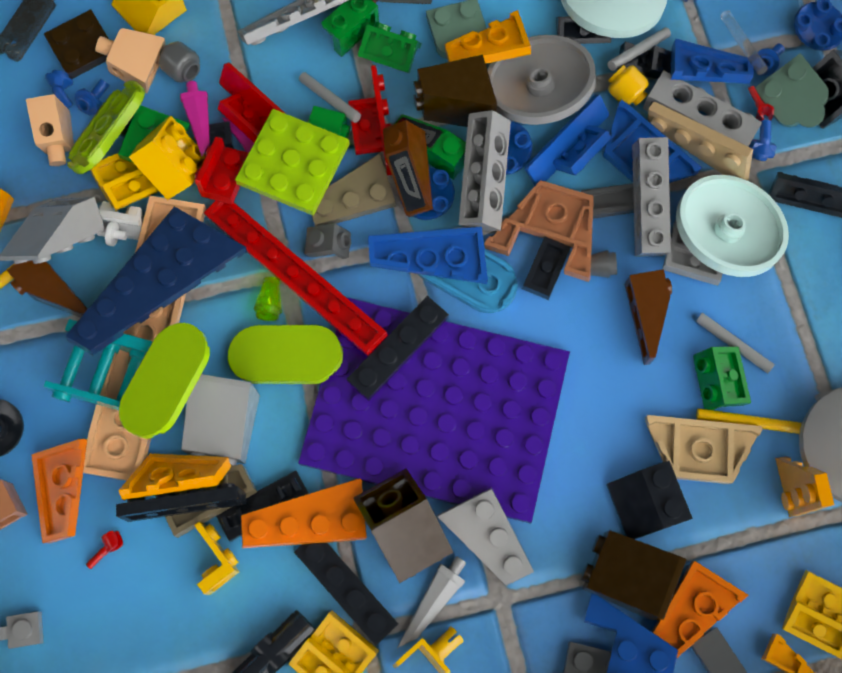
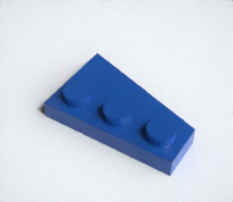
M675 38L671 48V80L749 84L754 76L753 59Z

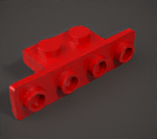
M228 62L223 65L219 84L232 96L221 100L218 110L255 143L272 109L282 113L285 112L231 63Z
M372 65L371 75L375 97L348 101V105L361 114L358 122L354 123L351 121L356 155L383 152L386 174L389 176L392 173L385 156L383 129L391 126V123L385 124L384 116L389 115L387 98L381 99L380 91H385L383 74H377L376 65Z

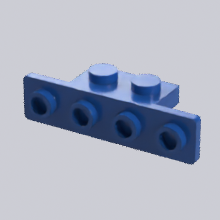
M595 94L525 166V171L534 186L540 180L546 182L556 170L576 176L611 139L608 130L599 128L609 116V112L600 95Z

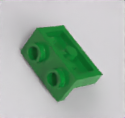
M348 0L321 22L322 28L332 36L334 51L341 57L363 38L367 24L375 27L376 22H379L378 5L372 0Z
M376 22L375 27L367 24L357 56L410 73L417 48L420 49L422 44L415 40L417 35L401 30L400 35L390 32V26Z
M710 347L693 355L704 409L714 410L719 407L744 406L751 403L739 347Z

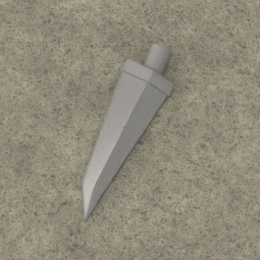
M456 556L449 568L440 563L398 647L417 639L457 590L463 586L465 580L458 575L466 565L464 560Z

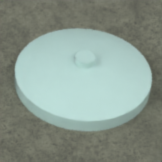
M561 0L571 19L582 28L605 37L628 38L638 36L653 28L661 19L667 0Z
M731 175L703 177L689 186L677 206L676 224L681 239L699 261L715 271L735 277L756 276L772 268L785 253L789 232L783 212L769 194L745 179Z

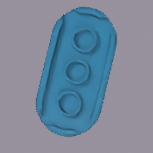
M485 250L487 284L418 274L424 281L483 313H496L507 308L514 300L518 288L517 278L512 266Z

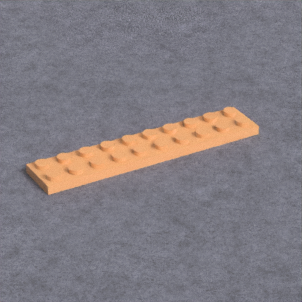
M149 196L136 251L174 206L204 222V212L207 209L205 204ZM186 294L165 308L160 307L149 315L150 318L141 324L139 322L124 331V334L154 341L163 329L179 323ZM119 350L118 354H114L100 396L116 400L131 359L129 352ZM96 405L87 437L83 473L127 481L146 459L151 438H140L128 432L120 421L118 410Z

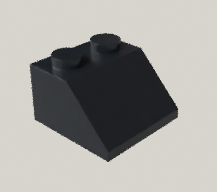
M833 49L812 67L826 84L829 91L828 100L824 105L825 116L819 124L822 129L842 118V50Z
M669 460L606 484L627 537L638 539L693 519Z

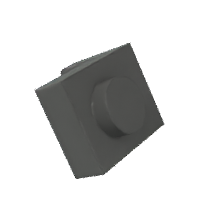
M336 223L307 228L305 255L313 258L335 254L342 259L349 258L351 233Z

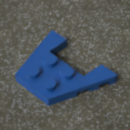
M591 593L584 623L616 632L607 673H674L678 654L676 648L598 595Z

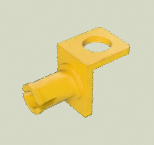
M450 626L432 645L427 644L423 638L420 639L392 666L396 669L419 649L439 673H450L451 671L444 664V659L464 641L459 634L450 643L448 642L457 633Z

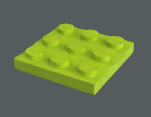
M272 109L235 181L237 185L314 216L350 145L349 139Z

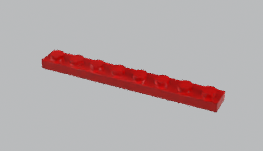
M216 200L204 212L206 218L231 239L244 245L249 255L367 356L388 336L387 331L234 202L229 204Z

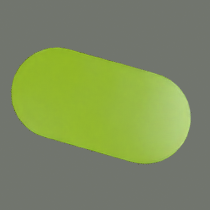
M134 80L127 81L123 84L126 88L122 91L114 90L77 139L69 152L68 158L71 161L67 162V166L76 174L88 172L102 160L135 114L145 96V89Z
M176 323L163 329L152 342L123 394L119 405V418L123 427L133 435L144 439L154 438L155 435L168 431L180 415L210 356V347L208 346L205 334L194 325Z
M319 325L250 326L240 331L233 338L228 349V363L233 373L242 380L252 384H319L328 380L329 376L334 372L336 373L343 360V348L337 336L330 329Z

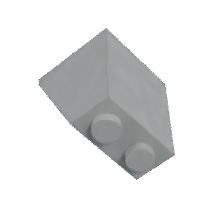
M201 374L187 400L181 450L195 456L228 457L231 466L237 463L246 464L260 398L252 383Z

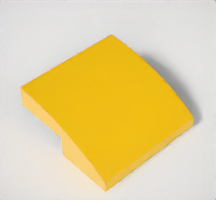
M118 153L102 159L95 167L89 170L115 211L159 192L134 163L119 158Z
M805 570L789 606L782 629L842 659V587Z
M332 610L288 664L298 673H363L379 650Z

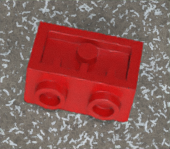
M215 137L212 146H208L202 167L198 168L195 173V184L201 197L233 204L241 187L237 185L235 179L249 152L225 147L223 139Z

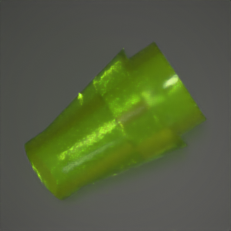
M275 277L263 278V284L253 308L256 312V317L260 320L276 321L282 313L280 280Z

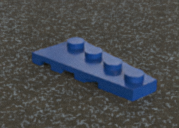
M482 227L368 236L370 267L481 284L488 283Z

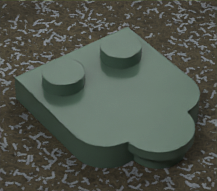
M467 0L426 11V19L436 50L445 59H447L445 52L446 43L469 32L475 31L479 33L487 29L478 0Z
M801 53L755 87L764 104H770L774 107L773 116L785 127H793L800 124L811 128L819 125L824 119V105L829 96L828 87Z

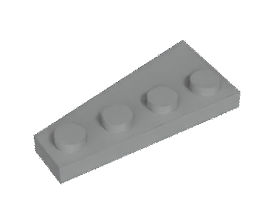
M296 0L237 32L241 40L247 45H257L265 41L269 35L283 32L296 23L348 0Z

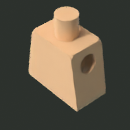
M122 28L119 30L114 41L100 36L96 43L95 51L107 56V68L112 75L125 82L132 80L138 82L147 94L159 68L160 51L166 44L165 38Z
M54 94L26 99L35 145L48 155L50 166L65 165V152H69L74 145L70 110Z

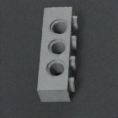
M666 71L662 72L643 107L644 110L648 111L655 101L746 146L750 145L762 124L752 114L732 107L727 101L713 97L700 87H694L683 80H671V74ZM674 98L680 99L683 103L677 102ZM698 111L706 113L707 116L700 114ZM723 124L729 125L732 129L726 128Z
M493 110L470 113L468 117L459 225L467 228L482 227V231H501L511 121Z
M668 137L639 138L632 145L635 257L665 256L671 253Z

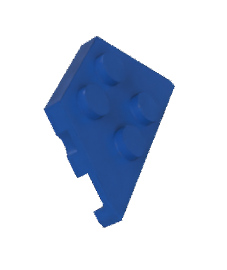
M621 100L609 133L611 139L606 143L603 157L633 182L632 145L639 138L666 136L629 104ZM668 139L669 184L697 175L702 167Z

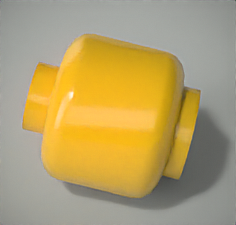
M623 65L608 79L610 83L608 91L618 102L623 100L629 105L633 103L637 106L648 95L645 90L649 85V81L634 65H630L627 68Z

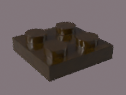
M91 9L44 33L63 69L69 74L71 79L106 62L107 56L96 52L95 48L100 36L109 38Z

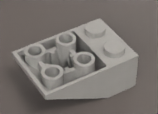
M95 197L55 199L35 207L1 252L0 261L13 260L14 264H20L33 260L34 264L43 263L50 260L51 254L55 252H67L74 248L73 244L77 242L85 243L95 239L94 234L105 230Z

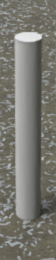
M667 27L661 29L611 59L607 63L608 68L614 71L651 49L654 45L656 46L671 36L670 29Z
M306 72L299 76V81L339 112L346 114V117L356 123L360 120L361 114Z
M703 312L695 321L728 346L739 347L742 356L767 374L774 367L775 364Z

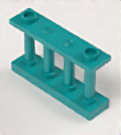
M69 319L65 330L69 332L77 321ZM124 334L103 348L88 392L72 388L85 353L84 350L74 345L60 384L45 381L44 387L53 392L52 397L62 401L70 402L71 398L119 411L121 398L153 341ZM119 350L129 352L131 359L116 400L100 396L114 354H118Z

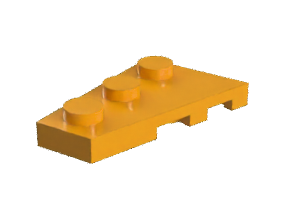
M516 10L510 13V18L502 22L495 20L489 23V28L479 33L472 31L446 43L445 52L448 62L483 54L486 64L530 55L531 45L519 11Z
M150 453L118 491L122 500L217 486L229 471L231 465L228 457Z
M787 456L775 458L783 488L781 500L784 509L788 510L789 517L804 515L835 505L826 472L811 466L803 467L802 462H791V458Z

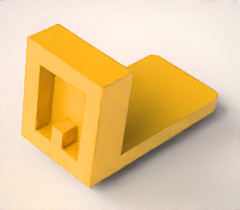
M199 521L194 526L222 563L220 567L215 564L201 575L203 580L197 584L203 594L211 595L239 573L235 566L239 561L229 548L223 550L218 543L221 536L213 525L209 524L206 526Z

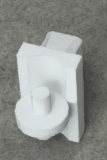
M103 201L98 209L105 230L97 233V235L105 237L106 245L113 247L117 244L118 239L138 240L144 218L142 209L130 206L125 213H119L118 210H114L109 202Z

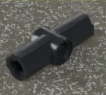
M296 610L273 633L270 632L250 651L251 655L232 673H276L292 657L291 653L315 631V628Z

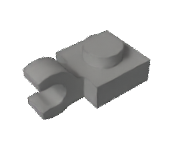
M42 612L7 616V626L0 627V641L8 640V649L44 643Z

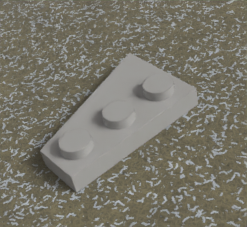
M492 487L437 515L506 586L534 572Z

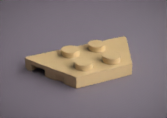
M647 415L645 417V423L662 461L669 460L676 478L681 480L732 484L740 472L742 463L746 461L750 454V449L757 436L762 432V426L654 415Z

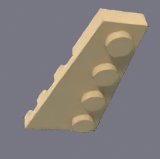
M655 101L649 107L648 122L668 137V139L721 174L749 180L753 154L752 148Z

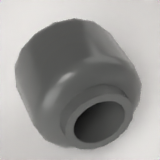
M176 41L165 45L161 49L159 66L174 81L183 83L192 81L198 75L200 60L195 51L183 42Z

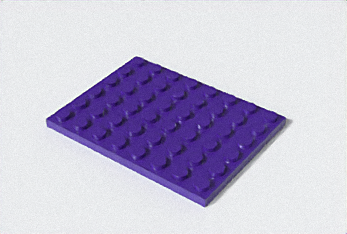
M348 298L387 331L388 336L410 314L409 312ZM445 321L368 401L347 382V378L368 356L336 329L335 335L343 348L342 364L336 373L334 372L329 376L328 380L320 385L299 458V465L353 479L360 478L364 482L376 485L407 468L425 497L455 505L492 487L507 518L529 524L532 523L570 351Z

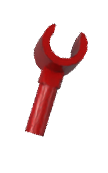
M749 87L748 91L757 107L755 118L762 121L764 120L763 115H766L772 121L774 107L770 104H764L755 87Z
M109 531L101 536L105 546L86 563L89 569H92L108 553L114 552L123 546V540L119 531Z

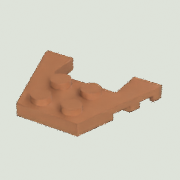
M540 180L517 205L518 209L509 219L506 218L502 222L501 231H497L492 237L489 236L484 243L485 249L509 256L520 231L540 238L545 236L573 248L565 265L564 274L589 282L591 276L594 196Z

